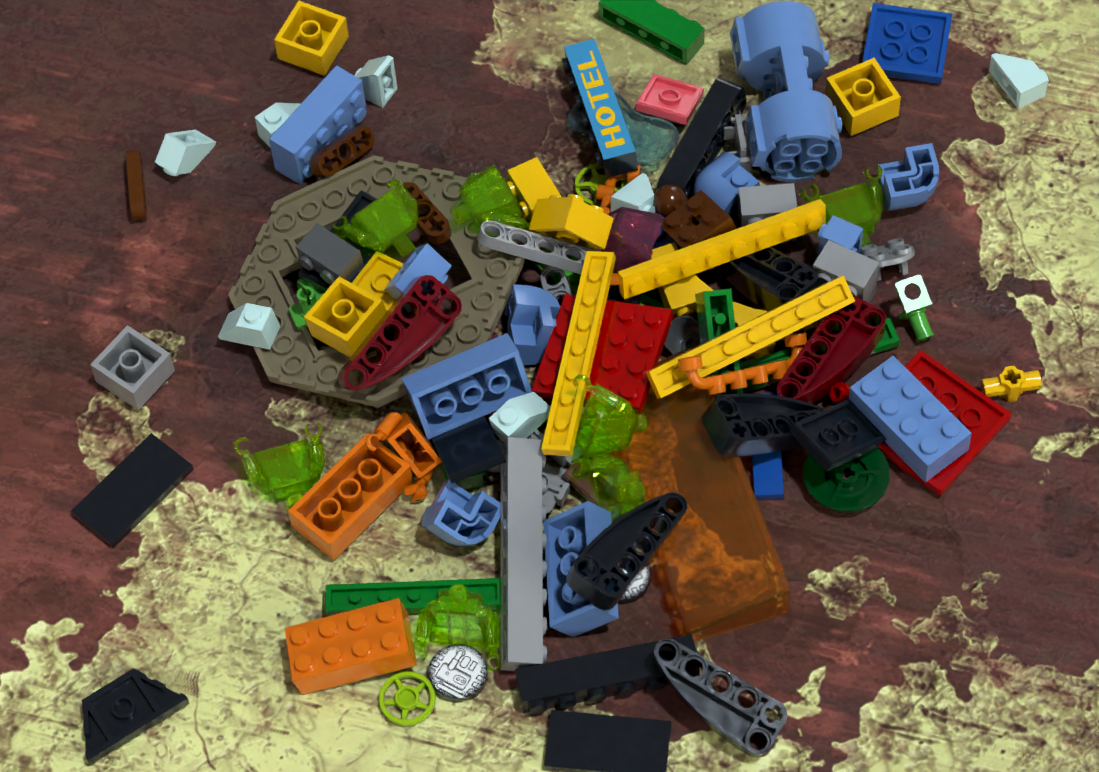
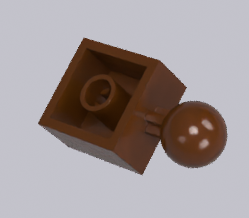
M672 184L664 185L654 193L653 206L655 207V212L663 218L658 223V226L668 243L675 242L678 250L737 229L732 218L702 190L689 200H687L685 192L680 187Z

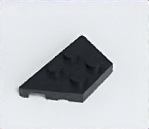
M133 668L82 699L83 727L86 741L85 757L89 765L189 704L187 696L166 688L165 684L156 679H149L146 674Z

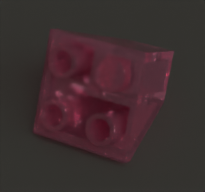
M621 207L607 214L614 219L606 247L601 252H614L616 261L613 273H618V271L648 261L653 254L652 248L655 240L661 233L660 227L664 217L660 214Z

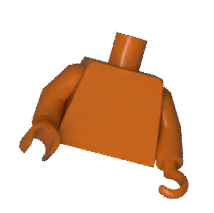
M391 412L380 422L374 433L366 437L365 443L369 450L375 451L376 448L372 446L371 438L376 442L387 438L402 459L411 466V470L416 474V483L406 486L404 493L406 496L412 494L411 502L426 498L427 489L425 485L429 484L436 466L441 463V460L430 440H427L423 431L407 412L402 414Z

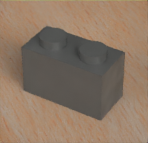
M318 223L296 246L299 263L309 271L313 269L318 272L321 278L330 285L339 276L350 281L364 266L361 252Z

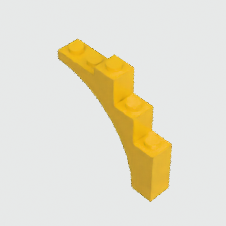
M675 242L649 250L647 261L677 251L678 248ZM696 274L657 288L665 308L672 309L673 319L686 315L692 316L697 312L695 294L703 291H713ZM733 302L735 328L768 311L754 309ZM824 317L793 333L806 332V335L813 334ZM784 337L775 342L779 344L785 343ZM773 342L745 356V360L748 361L770 355L774 352L776 343Z

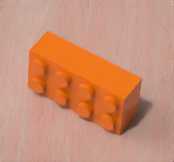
M369 433L288 510L292 528L333 561L404 492L406 486L413 483L411 466L380 441L376 442L371 438V444L376 450L371 451L367 448L365 439Z
M399 598L284 628L292 681L302 695L417 666L408 612Z

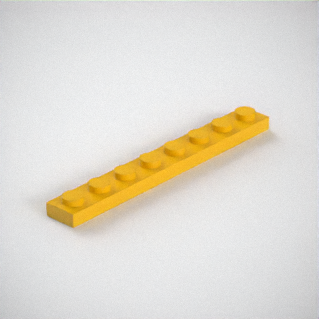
M821 199L618 271L619 292L625 300L818 230L824 223L826 224V205Z
M586 251L541 447L544 455L572 457L616 257L614 252Z
M844 275L839 276L645 373L657 399L663 398L691 384L686 371H680L678 359L701 356L703 368L697 370L699 376L703 378L855 302V299Z

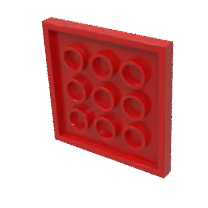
M564 295L556 318L557 325L553 328L531 390L539 397L553 399L576 295ZM611 300L606 301L584 404L642 413L651 386L645 372L658 365L674 316L672 309Z
M920 349L905 365V368L972 433L969 450L925 483L886 442L878 449L883 452L888 460L941 497L1011 420L1012 413Z

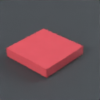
M653 74L636 102L635 111L687 125L703 97L704 88Z

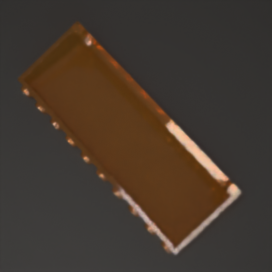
M692 347V348H689V349H685V350H683V351H681V352H678V353H676V354H674V355H672V356H670V357H667V358H665V359L659 361L657 366H659V365H661V364H663V363H665V362H667V361H669V360H671V359H673V358H675V357H677V356H679V355H681V354H683V353H685V352H687V351H689V350H691V349H693V348H695V347ZM689 384L663 398L657 399L652 386H650L642 413L605 408L601 411L605 417L602 420L606 436L611 435L614 443H611V450L614 459H620L622 467L619 470L624 485L629 483L631 492H628L632 508L670 492L681 494L687 501L688 508L678 526L653 556L658 563L655 570L659 583H665L667 588L665 599L668 608H674L677 615L674 618V623L678 635L692 634L695 642L787 615L790 600L788 581L740 456L725 457L715 449L701 420L702 414L717 398L716 395H709L708 389L700 390Z

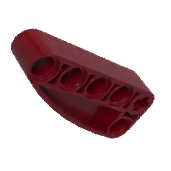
M431 275L414 278L342 367L338 374V381L341 387L350 391L364 389L382 381L409 364L430 347L458 317L462 310L461 300ZM427 283L428 286L426 287V290L429 293L422 294L421 291L423 288L420 284ZM444 299L448 300L452 306L448 315L444 314L441 310V303ZM404 303H408L412 307V315L408 319L401 313V307ZM387 325L392 326L395 331V336L391 341L387 340L383 334L384 328ZM370 347L374 348L377 352V359L374 363H370L366 359V351ZM353 369L358 372L360 377L359 382L355 386L351 385L348 381V374Z
M853 295L855 302L825 316L778 383L776 396L785 397L784 395L791 394L795 396L792 399L813 404L829 394L833 385L837 382H844L859 368L883 338L886 323L884 311ZM834 331V332H837L838 334H830V333H828V332ZM820 352L823 353V355H816L814 353ZM806 373L809 376H800L799 374Z

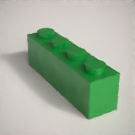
M600 0L598 2L600 19L685 65L691 61L704 45V27L694 20L681 16L674 9H668L657 3L656 0Z
M731 289L703 291L695 294L701 345L735 328ZM739 360L705 376L704 378L712 375L728 373L729 371L740 370ZM730 384L725 385L726 392L709 395L707 389V407L720 395L743 394L742 388L730 389Z

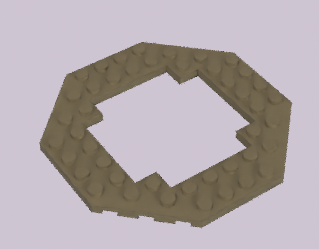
M373 155L332 176H328L275 201L270 210L271 216L267 224H263L255 240L256 246L252 254H248L239 272L241 276L236 286H232L228 296L235 309L245 303L270 307L275 313L280 329L271 349L253 346L270 382L379 408L407 394L402 381L403 377L490 341L510 297L512 286L516 283L525 263V259L487 248L477 240V235L483 222L495 221L505 224L479 177L471 175L468 178L455 175L452 171L433 168V170L423 169L418 164L399 160L397 163L385 161L384 157ZM412 182L422 190L449 221L452 230L449 240L471 280L450 289L461 300L462 310L446 331L430 347L402 369L364 389L356 391L346 390L339 384L338 374L350 357L331 346L318 351L307 327L297 329L289 312V307L295 305L282 277L303 267L298 261L299 256L296 246L317 223L330 231L361 190L388 204L396 200L394 193L400 184ZM405 195L411 200V203L415 202L413 196ZM421 209V210H419L416 214H418V213H420V212H422V211H424V210H426V209ZM485 232V234L490 237H497V235L492 232ZM376 350L366 354L368 362L374 363L376 361ZM353 369L348 374V381L351 385L355 386L359 382L360 377L358 372Z

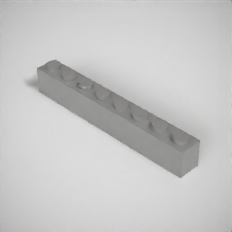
M507 437L501 446L506 460L505 463L501 464V670L515 671L518 668L543 664L547 659V647L543 645V635H545L547 630V618L543 617V607L547 600V591L543 589V578L546 576L547 564L546 561L542 560V550H545L547 541L546 533H542V523L546 519V506L542 505V495L546 491V478H542V468L545 466L546 455L541 450L542 440Z

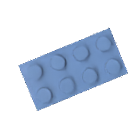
M335 66L269 138L275 170L300 185L306 178H310L314 174L310 167L312 156L353 128L357 122L360 123L366 116L367 109L361 79L339 66Z
M508 333L402 378L417 422L427 440L492 413L511 398L532 392L519 351Z
M891 356L850 387L848 399L886 438L885 442L925 483L969 450L972 433L894 356Z
M590 501L555 515L544 522V533H546L547 537L545 556L547 564L549 623L551 628L571 637H576L619 618L618 603L610 610H601L573 591L567 583L568 572L576 558L593 539L612 524L611 512ZM579 571L582 575L588 576L586 573Z

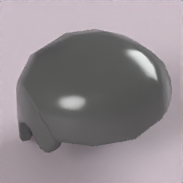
M692 316L676 317L671 322L664 345L673 356L677 357L701 345L698 321Z

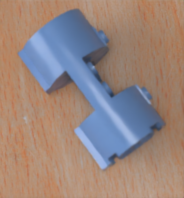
M776 1L758 6L743 17H735L730 31L737 77H745L751 87L764 93L765 99L759 105L750 106L745 120L752 166L760 167L762 171L770 173L772 179L783 182L811 180L815 178V173L824 169L831 171L840 162L842 157L839 133L842 130V119L838 117L836 106H833L829 97L812 90V82L821 78L824 68L829 65V52L825 50L824 42L820 38L816 14L810 7L799 2Z

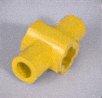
M1015 366L1005 367L998 377L981 379L983 394L988 397L999 396L1006 399L1007 402L1017 401L1023 391L1041 389L1042 385L1038 370L1023 372V370H1019Z

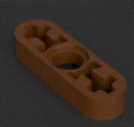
M367 126L353 127L312 156L310 161L312 172L316 176H332L372 148L374 144L373 131ZM342 144L346 148V155L343 159L339 155V148ZM325 159H331V160H332V161H328L327 163H325Z
M140 150L126 151L132 219H147Z
M405 182L400 184L395 189L394 194L398 206L403 212L407 214L410 220L431 243L442 244L448 241L452 235V230L447 218L415 183ZM405 195L413 196L415 202L411 203V200ZM421 209L430 210V213L425 217L416 216V213ZM435 223L437 228L442 231L433 230L432 224Z

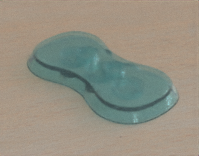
M615 93L636 151L637 165L652 166L660 162L678 142V130L667 120L643 115L635 111L622 96ZM574 104L569 111L568 122L575 131L588 137L587 133H590L589 129L584 130L581 120V114L584 113L582 110L578 111L576 104Z

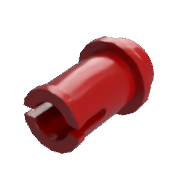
M837 382L830 389L831 400L836 404L849 398V389L852 385Z

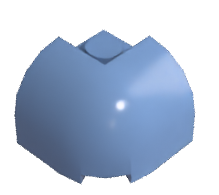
M932 143L906 147L904 160L878 164L876 168L882 190V201L887 211L914 207L927 202L938 185L939 165Z
M725 152L702 169L694 182L692 196L702 190L734 221L738 215V187L759 186V181L740 166V159Z
M513 284L504 313L505 316H509L507 324L508 335L517 347L523 365H535L542 361L553 328L557 325L556 318L560 305L551 293L541 288Z
M450 479L443 482L432 505L426 507L421 524L422 527L446 543L455 546H472L487 539L492 533L501 516V503L484 491L472 495L457 484L451 483Z

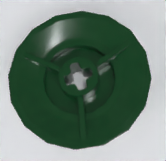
M878 448L828 472L810 453L803 465L804 483L810 495L822 506L838 512H858L873 506L884 496L890 482L889 464L883 452ZM844 473L850 474L848 480L843 479Z

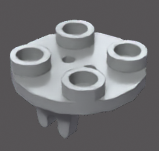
M897 238L889 240L887 242L888 245L878 247L875 244L865 245L861 247V255L879 262L877 281L882 280L880 268L884 266L898 264L899 272H902V275H907V260L915 255L914 247L904 244V239Z

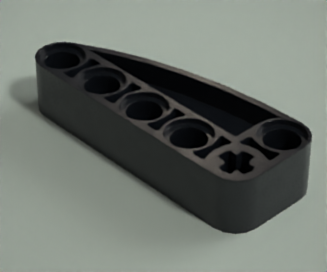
M722 77L715 79L663 171L657 185V190L664 185L672 184L680 187L686 196H689L693 191L694 182L699 173L717 157L727 141L723 140L724 127H730L731 117H735V114L742 115L747 103L744 87Z
M772 247L716 266L721 274L739 292L767 312L819 287L817 271Z
M725 394L718 396L702 414L701 420L715 449L725 457H738L804 448L789 432L790 427L802 419L825 410V408L808 402L775 395Z
M670 492L653 498L619 517L593 539L576 558L567 575L568 586L595 607L601 610L612 609L678 526L688 508L686 499L679 493ZM619 568L626 570L628 573L622 572ZM579 571L586 573L588 576L582 575Z
M662 639L655 645L652 658L663 678L679 699L710 729L752 757H760L771 748L787 719V710L781 702L673 639ZM662 647H670L675 653V658L671 661H664L660 658L658 651ZM689 662L697 663L701 668V674L697 677L689 676L685 671V665ZM716 677L723 678L727 683V690L716 692L711 686L712 679ZM741 693L750 694L754 701L753 706L750 708L742 707L738 702V695ZM772 709H775L778 712L776 716L780 719L770 723L766 720L768 715L765 714V711L770 712ZM754 734L762 736L765 741L764 749H753L749 743L750 736Z

